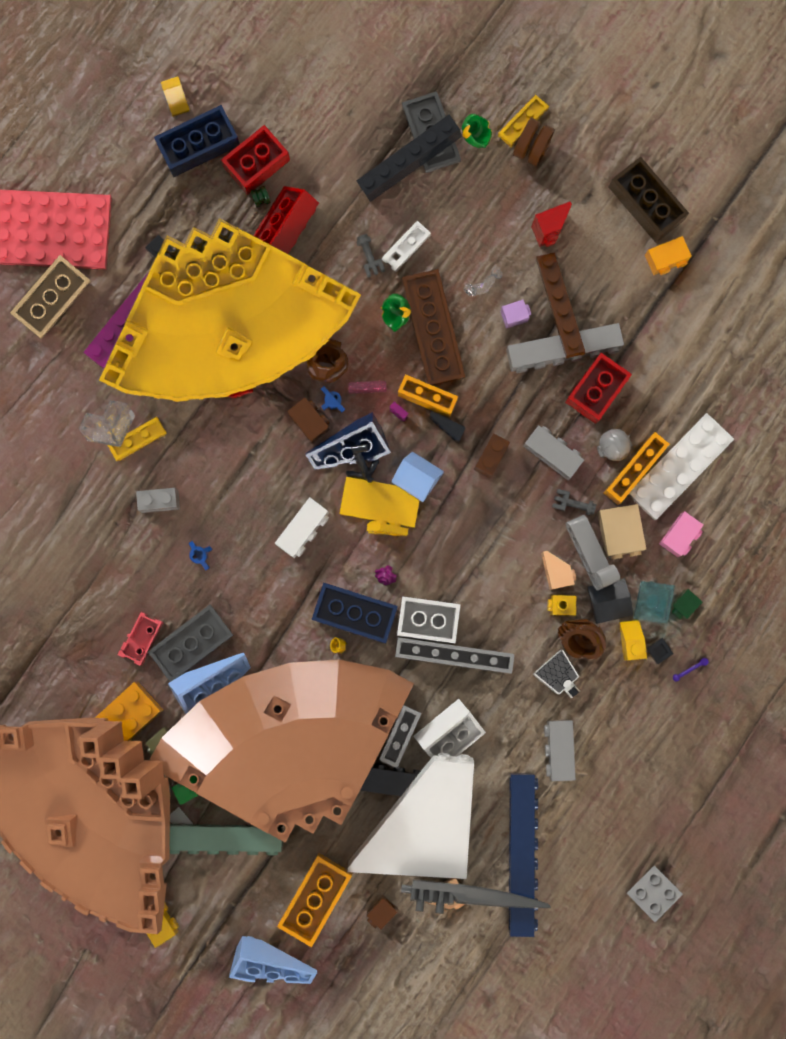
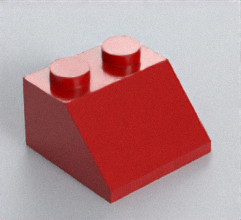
M571 201L535 215L531 228L539 247L544 245L549 247L556 243L572 206Z

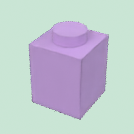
M524 300L502 306L500 311L506 329L528 322L529 315H531L529 305H525Z

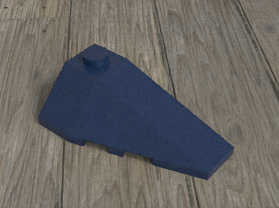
M372 412L354 421L305 453L313 468L317 470L337 467L338 464H356L357 461L351 450V446L369 444V451L361 452L364 460H367V462L379 459L391 453L382 427Z

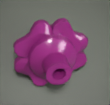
M387 565L385 568L381 567L375 570V577L379 583L387 586L396 582L397 576L392 573L393 568Z

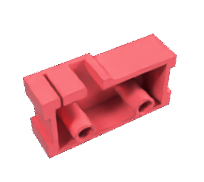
M144 612L140 613L131 633L127 635V641L123 643L122 650L118 653L123 658L127 657L135 661L134 663L139 666H143L149 654L148 651L152 648L164 623L158 619L154 620L147 617L148 614Z

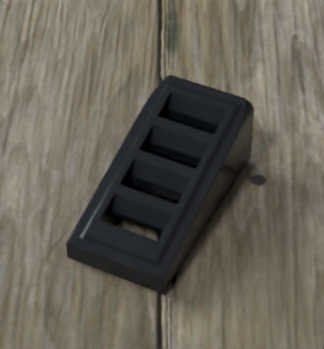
M432 411L429 415L430 420L459 444L466 428Z

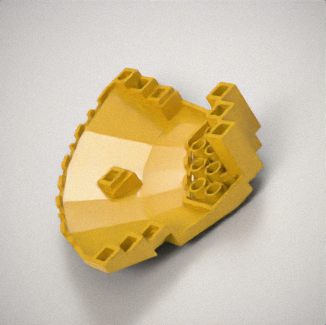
M220 218L211 235L193 227L185 244L167 235L126 319L99 381L126 394L144 395L157 399L173 400L175 402L211 397H227L267 382L270 383L285 372L294 369L300 363L312 358L329 341L328 339L348 321L361 294ZM222 228L227 229V234L222 235L220 233ZM196 236L202 239L200 243L194 242ZM171 245L175 247V251H169L168 246ZM310 275L315 276L313 282L308 281ZM131 334L133 340L128 341L126 335ZM236 343L238 345L237 349L235 350L230 348L231 344Z

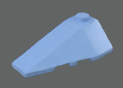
M240 653L186 672L168 684L184 713L187 714L200 700L240 679L251 667L245 654Z
M242 936L236 948L229 978L247 982H255V978L267 979V982L274 983V980L284 979L286 983L311 984L317 974V970L262 940L251 936Z

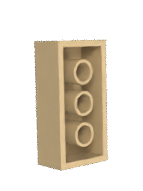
M59 255L10 314L42 340L89 285L90 280Z

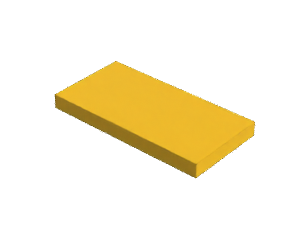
M346 477L339 514L372 521L385 520L389 524L400 523L401 526L415 528L420 500L396 485L374 481L368 483L367 480Z

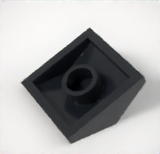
M625 578L600 590H596L593 585L587 586L596 624L634 616L631 595Z

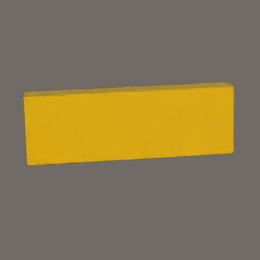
M535 95L498 133V136L507 145L512 147L519 140L529 119L532 117L539 120L549 109V106Z
M156 416L107 444L118 462L166 435L167 432Z

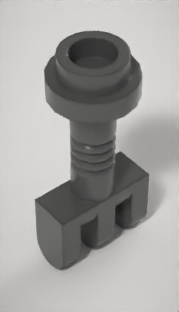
M364 234L357 237L356 243L357 246H362L367 257L368 264L363 265L367 278L371 277L369 269H372L374 275H377V266H379L382 273L385 272V268L381 259L375 261L369 246L371 238Z
M557 489L556 493L563 495V498L555 496L554 500L561 502V505L553 503L552 508L565 511L566 506L587 511L586 515L588 516L590 514L594 515L597 504L593 503L594 501H590L589 504L578 502L569 498L570 492Z

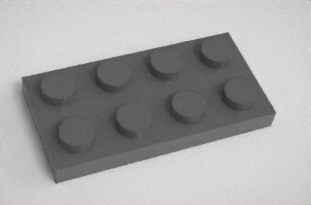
M437 91L402 102V108L413 139L446 117ZM455 142L423 164L425 173L461 162Z
M208 605L150 649L148 653L171 682L183 675L234 635L212 605Z

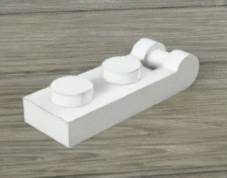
M416 221L382 257V260L385 263H389L392 266L391 269L397 272L431 236V233L421 223ZM395 254L400 257L397 261L393 258Z

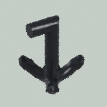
M369 444L351 446L361 472L346 471V475L351 478L366 479L368 483H372L374 480L372 475L380 460L372 461L371 466L368 467L361 452L369 451Z

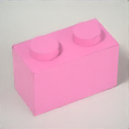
M684 511L679 515L659 544L676 557L685 556L692 548L690 543L693 539L697 540L703 531L700 529L703 527V524Z

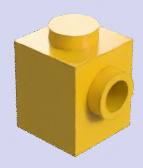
M552 595L551 599L547 601V611H550V615L576 616V596Z

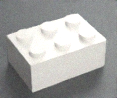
M402 596L397 636L455 644L461 604Z

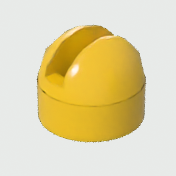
M335 637L331 640L330 649L333 653H343L346 650L347 643L344 639Z

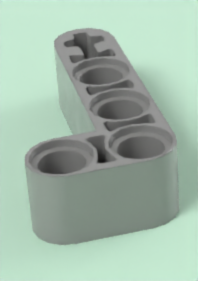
M582 515L566 522L567 531L595 589L600 590L619 581L620 574L615 565H609L587 517Z

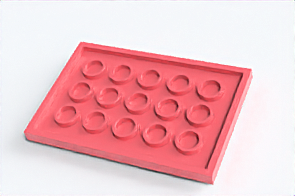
M0 190V264L50 267L61 255L75 268L106 270L111 195Z

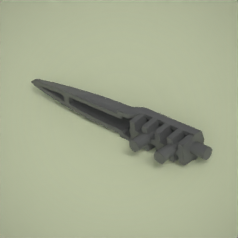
M413 880L412 885H401V893L411 894L410 901H416L415 911L418 912L424 911V902L436 903V913L444 914V904L452 905L454 901L458 904L494 907L551 908L548 903L532 898L477 886Z

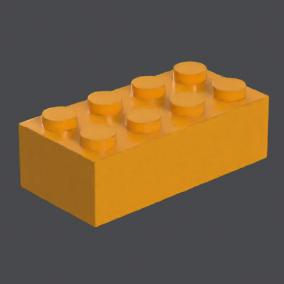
M133 682L95 718L121 721L124 741H131L164 710L139 682Z
M318 853L277 927L312 947L350 881L352 872H348L344 867Z

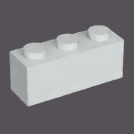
M309 497L275 544L291 557H300L306 549L304 545L307 541L311 542L317 535V528L320 525L323 527L328 521L329 517L327 515L329 512Z

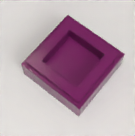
M396 402L390 405V412L402 422L408 418L409 413Z

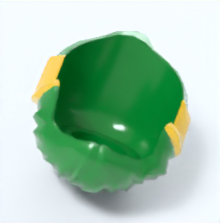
M469 114L462 124V136L465 141L474 147L486 148L492 138L489 121L477 114Z
M396 293L389 295L383 301L381 307L383 310L382 318L384 323L396 332L409 321L411 310L408 301L403 296Z

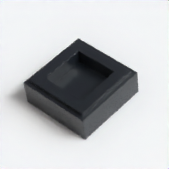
M660 638L646 648L656 665L673 655V652L663 638Z

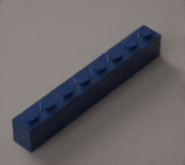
M510 773L509 893L538 900L535 898V891H538V878H535V870H538V858H535V850H538V838H535V830H538V818H535V810H538V798H535V790H538V778H535V775L532 773ZM509 907L510 937H534V931H538V919H534V911H538V908Z

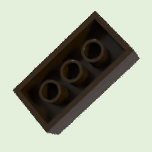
M641 156L616 175L608 186L655 243L680 225L689 214Z

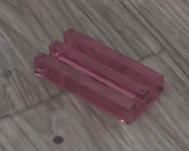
M386 381L348 383L349 394L387 392Z

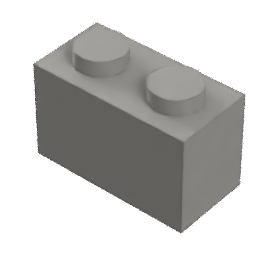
M176 488L136 491L137 507L141 513L180 510L179 492Z

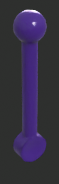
M702 658L698 664L680 674H674L673 680L678 682L681 677L698 667L708 665V659Z

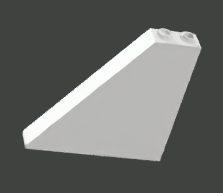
M440 753L438 756L434 755L350 858L348 872L467 879L474 774L473 758L465 754L458 755V757H453L446 753Z

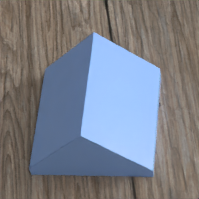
M411 452L402 460L391 482L424 502L444 471L416 453Z

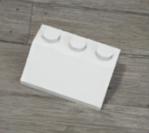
M458 699L416 733L414 738L430 758L434 755L438 756L440 753L457 757L486 732Z

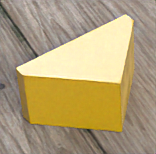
M179 77L162 81V88L172 117L189 112L190 109Z

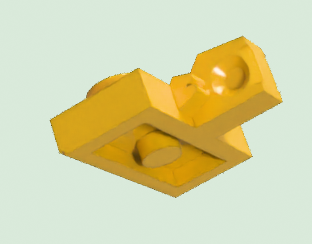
M375 520L367 523L369 534L408 535L409 528L401 527L400 523L387 524L385 520Z

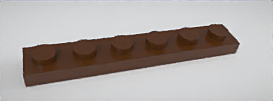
M555 252L536 256V262L565 357L567 359L584 355L585 348Z

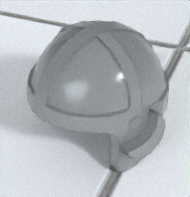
M619 429L608 430L601 436L600 446H597L600 457L621 461L631 451L632 443L630 436H627L624 431Z

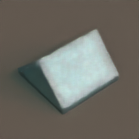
M641 581L633 619L660 625L668 624L675 586Z

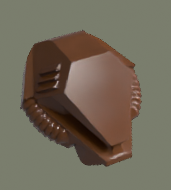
M328 339L329 341L312 358L305 362L312 379L332 383L348 370L349 363L347 354L341 349L342 343L337 340Z
M588 619L565 621L558 628L559 639L562 640V646L570 656L577 659L581 657L597 659L603 655L606 648V637L600 626L597 627Z

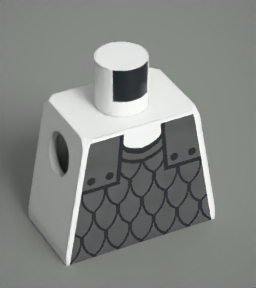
M559 650L533 673L538 680L557 695L565 691L570 698H573L580 692L573 683L579 675L563 650Z

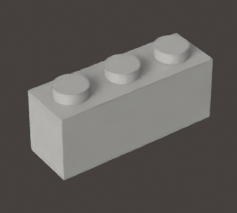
M538 425L523 447L565 479L569 480L583 463L582 454L575 449H569L566 446L567 443L561 438L556 439L551 435L552 432L548 428Z
M403 705L379 760L396 768L398 767L421 716V712Z
M547 721V725H544V736L548 737V745H545V756L549 757V765H546V776H549L551 781L576 780L573 721Z

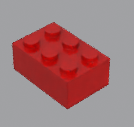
M263 125L221 159L228 174L249 195L251 193L250 190H255L290 161L289 152Z
M600 353L565 403L597 424L632 374L603 353Z

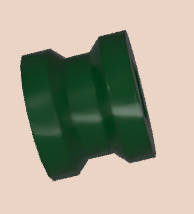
M261 186L258 190H250L256 208L261 207L264 203H271L265 186Z

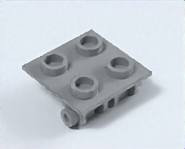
M655 866L627 892L655 923L683 895Z

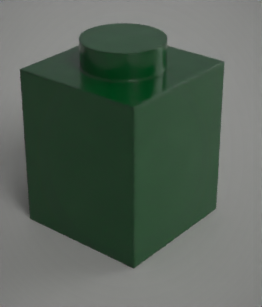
M686 589L669 607L672 609L671 613L680 620L682 618L685 620L703 602L689 589Z

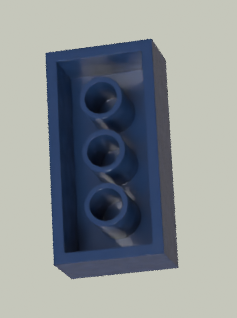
M222 105L154 137L173 178L240 145L238 136Z
M323 582L311 620L386 644L398 606Z

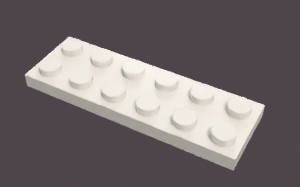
M706 413L643 477L628 495L648 515L657 520L722 453L734 438Z

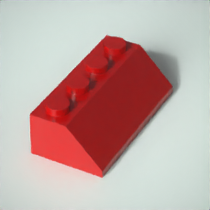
M284 186L253 236L288 254L296 244L301 232L306 228L307 222L315 213L319 202L305 189Z

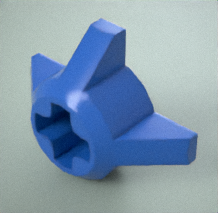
M323 386L321 391L325 394V403L321 408L323 410L328 408L338 409L341 413L344 412L345 408L341 405L342 399L340 394L335 391L329 392Z
M191 541L189 543L191 547L189 554L191 561L201 564L205 571L208 570L209 566L206 563L207 553L212 551V548L210 546L202 548L196 546Z

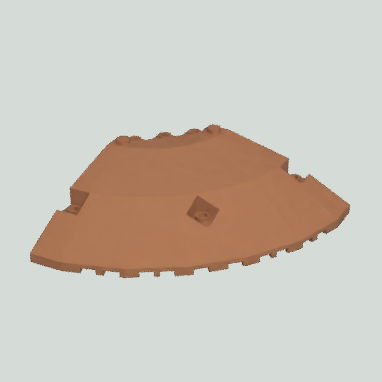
M344 660L293 662L243 676L200 700L161 738L149 761H162L165 776L286 843L295 824L313 834L323 816L342 825L414 683L387 669ZM275 706L282 708L280 713L274 712ZM381 718L387 719L386 725L380 723ZM193 775L197 777V782L194 784L190 782V777ZM335 807H339L341 809V813L339 815H335L333 813ZM307 816L313 817L311 824L306 823L305 819ZM281 824L286 828L282 833L277 829Z
M108 718L29 721L21 727L0 725V836L3 839L1 843L9 854L13 852L21 860L19 864L29 874L34 873L41 880V886L51 893L55 891L60 894L63 901L69 900L75 905L74 908L86 916L92 914L99 917V920L102 922L108 920L116 923V927L129 932L158 934L162 930L167 883H164L162 866L170 857V790L168 777H164L162 761L144 760L142 741H124L122 722L108 721Z

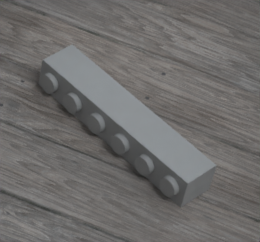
M617 323L579 331L585 348V354L567 359L559 335L509 345L506 352L511 372L522 373L526 372L527 368L542 369L547 364L553 363L556 366L563 364L566 360L576 362L586 356L596 358L600 353H618L624 346L620 325Z
M399 637L395 654L397 658L512 674L514 654Z

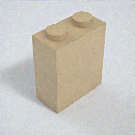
M638 504L597 512L605 557H611V560L623 558V554L630 553V557L642 555L641 551L646 550Z

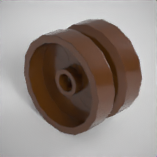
M531 117L517 142L513 156L522 160L530 150L527 159L528 163L537 167L550 146L555 129L545 125L540 133L537 134L540 128V121Z

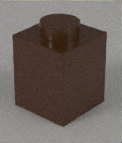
M383 895L367 912V921L374 928L379 927L382 930L398 910Z

